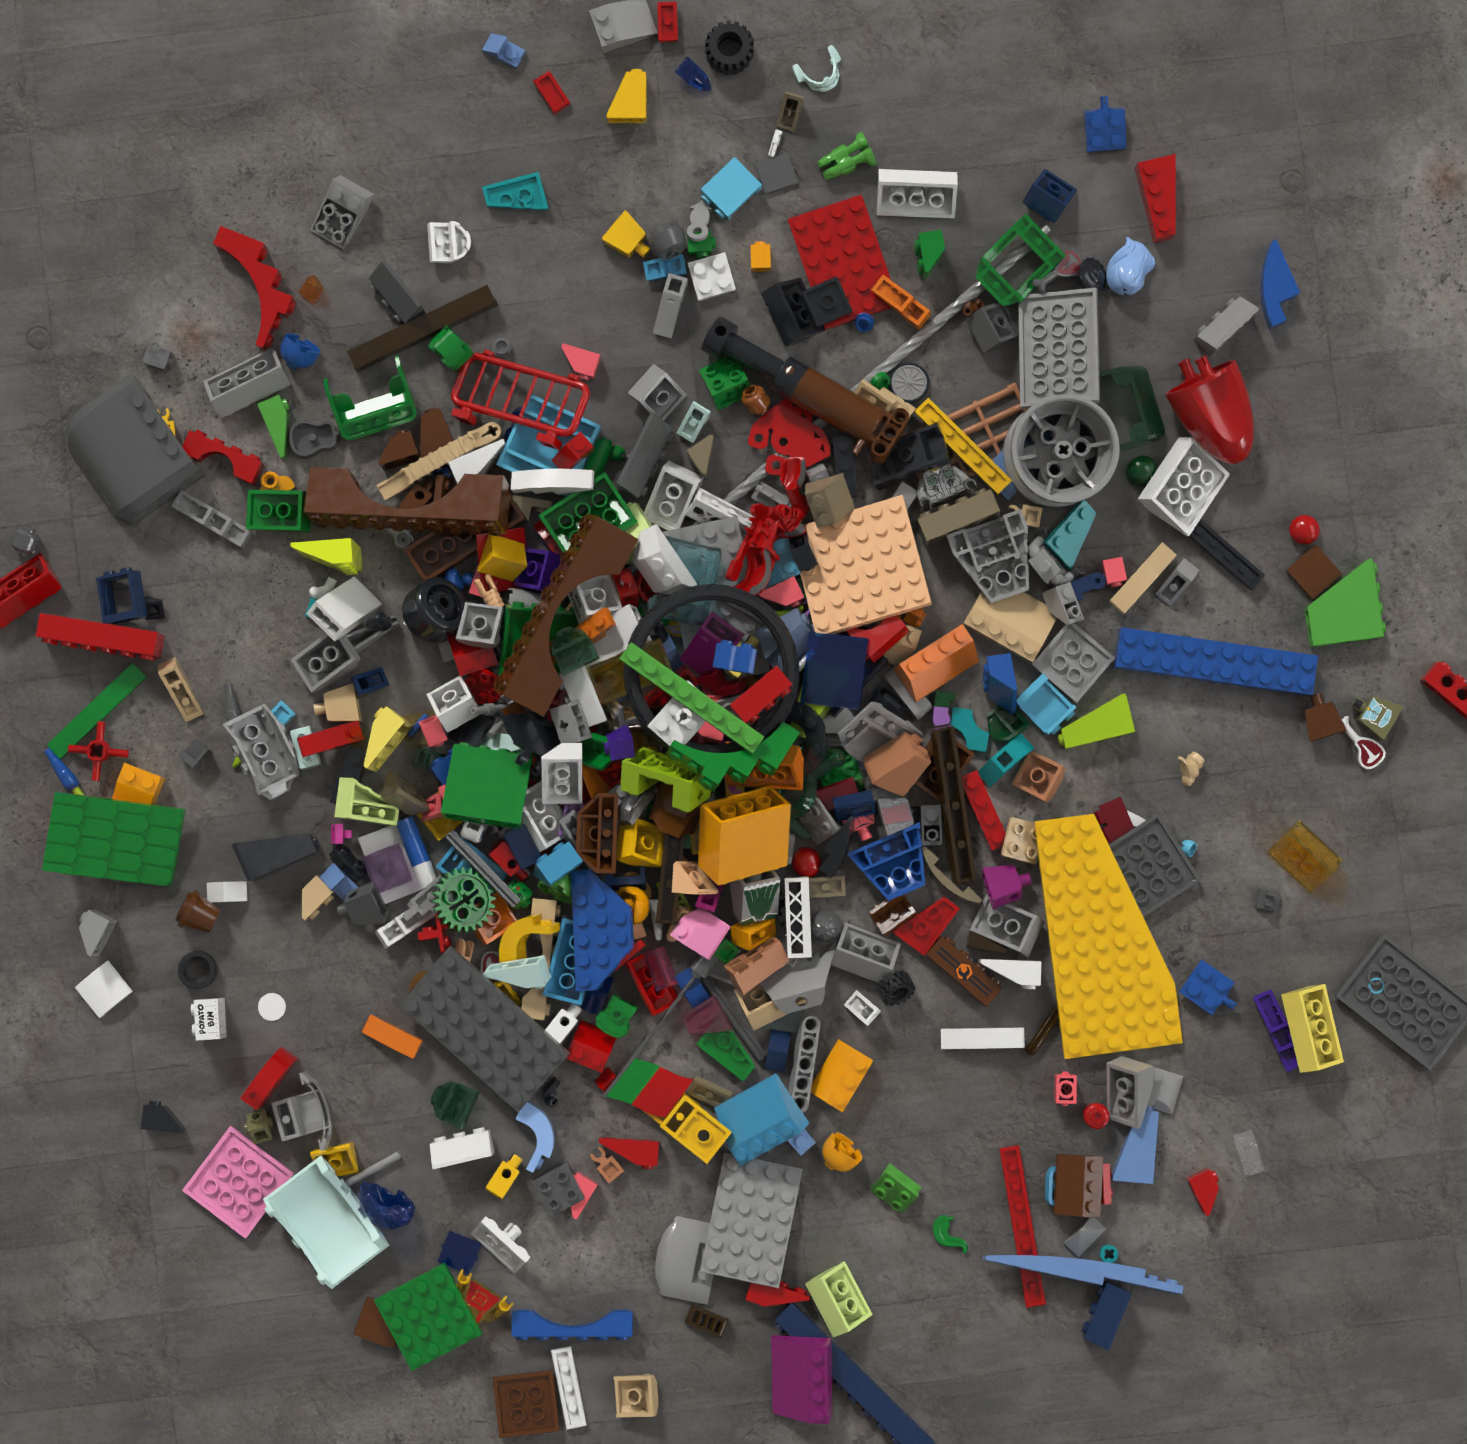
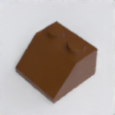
M401 430L395 433L396 436L391 437L378 461L384 471L419 460L420 452L411 431Z

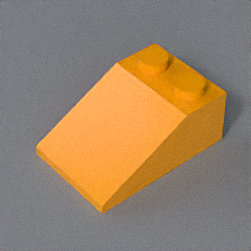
M124 763L117 779L112 799L155 805L165 778Z

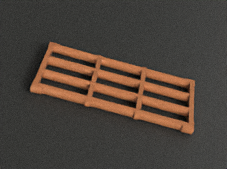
M1014 382L1008 385L1007 388L979 401L975 400L972 404L947 416L954 421L976 411L980 422L962 431L969 436L985 429L989 439L977 444V446L982 451L993 446L998 455L1000 449L997 444L1005 440L1008 430L993 437L989 426L1018 412H1024L1027 409H1021L1020 392L1017 384ZM1015 393L1019 404L987 419L984 418L980 408ZM952 451L953 456L950 457L952 463H949V465L958 463L960 470L966 473L969 478L977 475L972 469L966 471L961 459ZM928 469L915 473L918 481L922 478L924 472L929 471Z

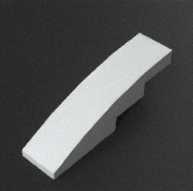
M582 469L512 472L511 491L513 493L533 491L535 494L555 492L558 495L593 490L594 471Z
M1024 1028L941 1029V1049L1025 1048Z

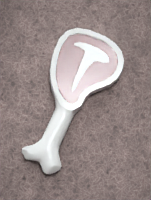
M1345 716L1343 721L1348 730L1345 733L1353 741L1358 751V764L1363 769L1375 768L1385 758L1386 752L1384 748L1373 739L1358 736L1349 725V716Z

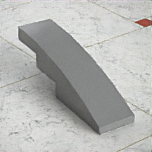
M183 490L179 492L171 506L241 548L245 546L253 532Z

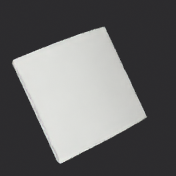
M109 961L98 967L75 987L99 1018L103 1017L115 1005L119 1004L133 992Z

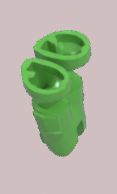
M860 132L856 134L853 143L847 147L842 144L833 149L831 153L821 158L817 164L819 169L834 164L833 167L822 173L824 179L829 180L855 171V165L866 162L869 166H875L877 162L864 134ZM860 149L863 150L856 156L850 157L851 153Z

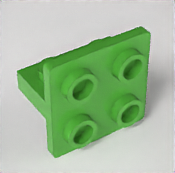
M889 1163L879 1179L872 1185L870 1191L878 1198L884 1200L894 1210L903 1213L918 1197L921 1186Z

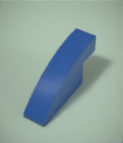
M1277 239L1273 240L1268 247L1260 279L1261 305L1269 330L1284 324L1287 320L1280 304L1300 294Z

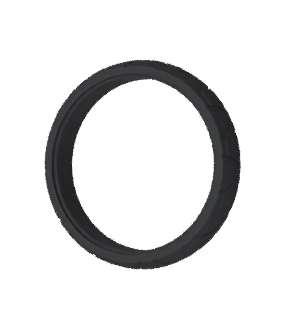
M695 585L673 592L661 599L639 621L631 635L628 646L632 642L643 650L649 634L666 615L681 606L697 601L717 600L735 604L748 610L765 624L778 645L782 658L783 674L792 683L790 687L791 692L784 698L778 697L770 715L755 729L764 736L761 742L771 736L789 715L799 684V660L796 646L787 626L779 615L755 595L728 585ZM624 663V686L634 715L653 739L669 749L670 746L647 727L655 716L652 714L643 696L639 673ZM691 741L685 744L693 749L711 753H731L746 750L734 741L718 745L699 744Z

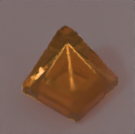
M311 275L306 279L299 293L315 304L324 287L315 275Z

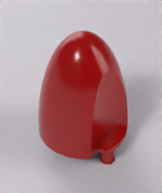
M1202 356L1200 359L1195 360L1200 374L1195 373L1189 358L1177 363L1185 378L1184 382L1165 393L1176 416L1187 432L1211 456L1228 464L1243 462L1250 454L1253 446L1254 420L1249 394L1236 360H1231L1212 368L1207 356Z

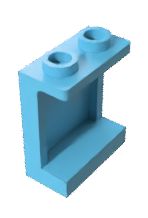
M734 157L701 188V198L706 204H712L716 208L715 213L721 219L725 218L729 221L733 213L754 193L757 194L762 189V184Z
M1044 673L1016 699V706L1046 736L1050 733L1054 735L1061 728L1059 724L1064 719L1068 721L1075 714L1073 710L1076 706L1072 705L1048 681Z

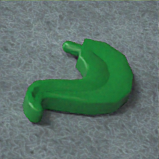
M947 1215L938 1216L934 1220L932 1229L937 1242L947 1247L963 1248L962 1253H966L968 1249L966 1241L948 1234L949 1221L954 1220V1217H948Z

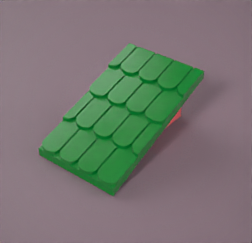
M55 792L42 871L172 886L186 809Z

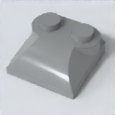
M465 602L456 640L468 646L489 649L496 647L500 642L499 631L504 608Z
M1153 1067V1087L1147 1107H1154L1156 1110L1172 1114L1184 1076Z

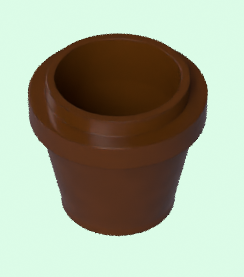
M196 890L193 893L188 892L175 919L178 922L177 926L209 933L218 917L220 908L199 894L200 892Z

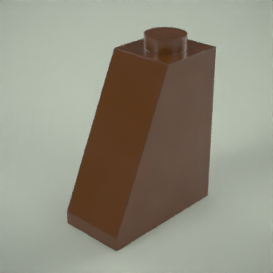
M429 408L424 411L425 414L421 415L420 458H424L430 452L433 454L439 447L454 441L440 408Z

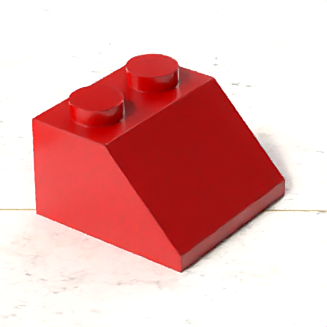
M457 634L448 637L460 676L498 665L493 648L474 647L460 643L456 640Z
M581 1020L568 1049L570 1054L566 1058L602 1073L617 1038L606 1034L597 1026Z

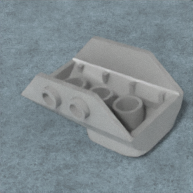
M263 704L225 722L223 727L233 745L231 747L235 757H239L242 763L240 765L244 775H248L257 795L261 794L271 800L289 791L293 779L300 775L294 754L295 747L291 741H288L284 725L279 723L269 708Z

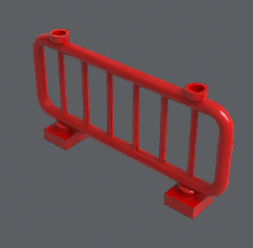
M484 349L483 354L474 353L461 366L451 391L452 402L461 408L453 407L451 415L456 420L475 426L478 418L472 414L474 411L546 432V434L538 432L536 440L543 446L560 450L563 444L557 439L558 436L568 437L576 432L590 397L589 387L587 384L579 381L580 377L575 374L569 373L567 378L494 357L495 353ZM475 360L481 361L483 365L469 400H461L459 392L470 364ZM487 363L499 366L500 369L486 405L481 406L472 403ZM504 368L517 371L503 410L499 411L489 408ZM524 373L534 376L519 416L506 413L520 374ZM542 378L551 381L538 417L536 421L523 418L537 379ZM556 382L568 386L554 425L551 426L540 423V420ZM572 387L580 389L582 396L571 425L567 429L558 428L559 420Z

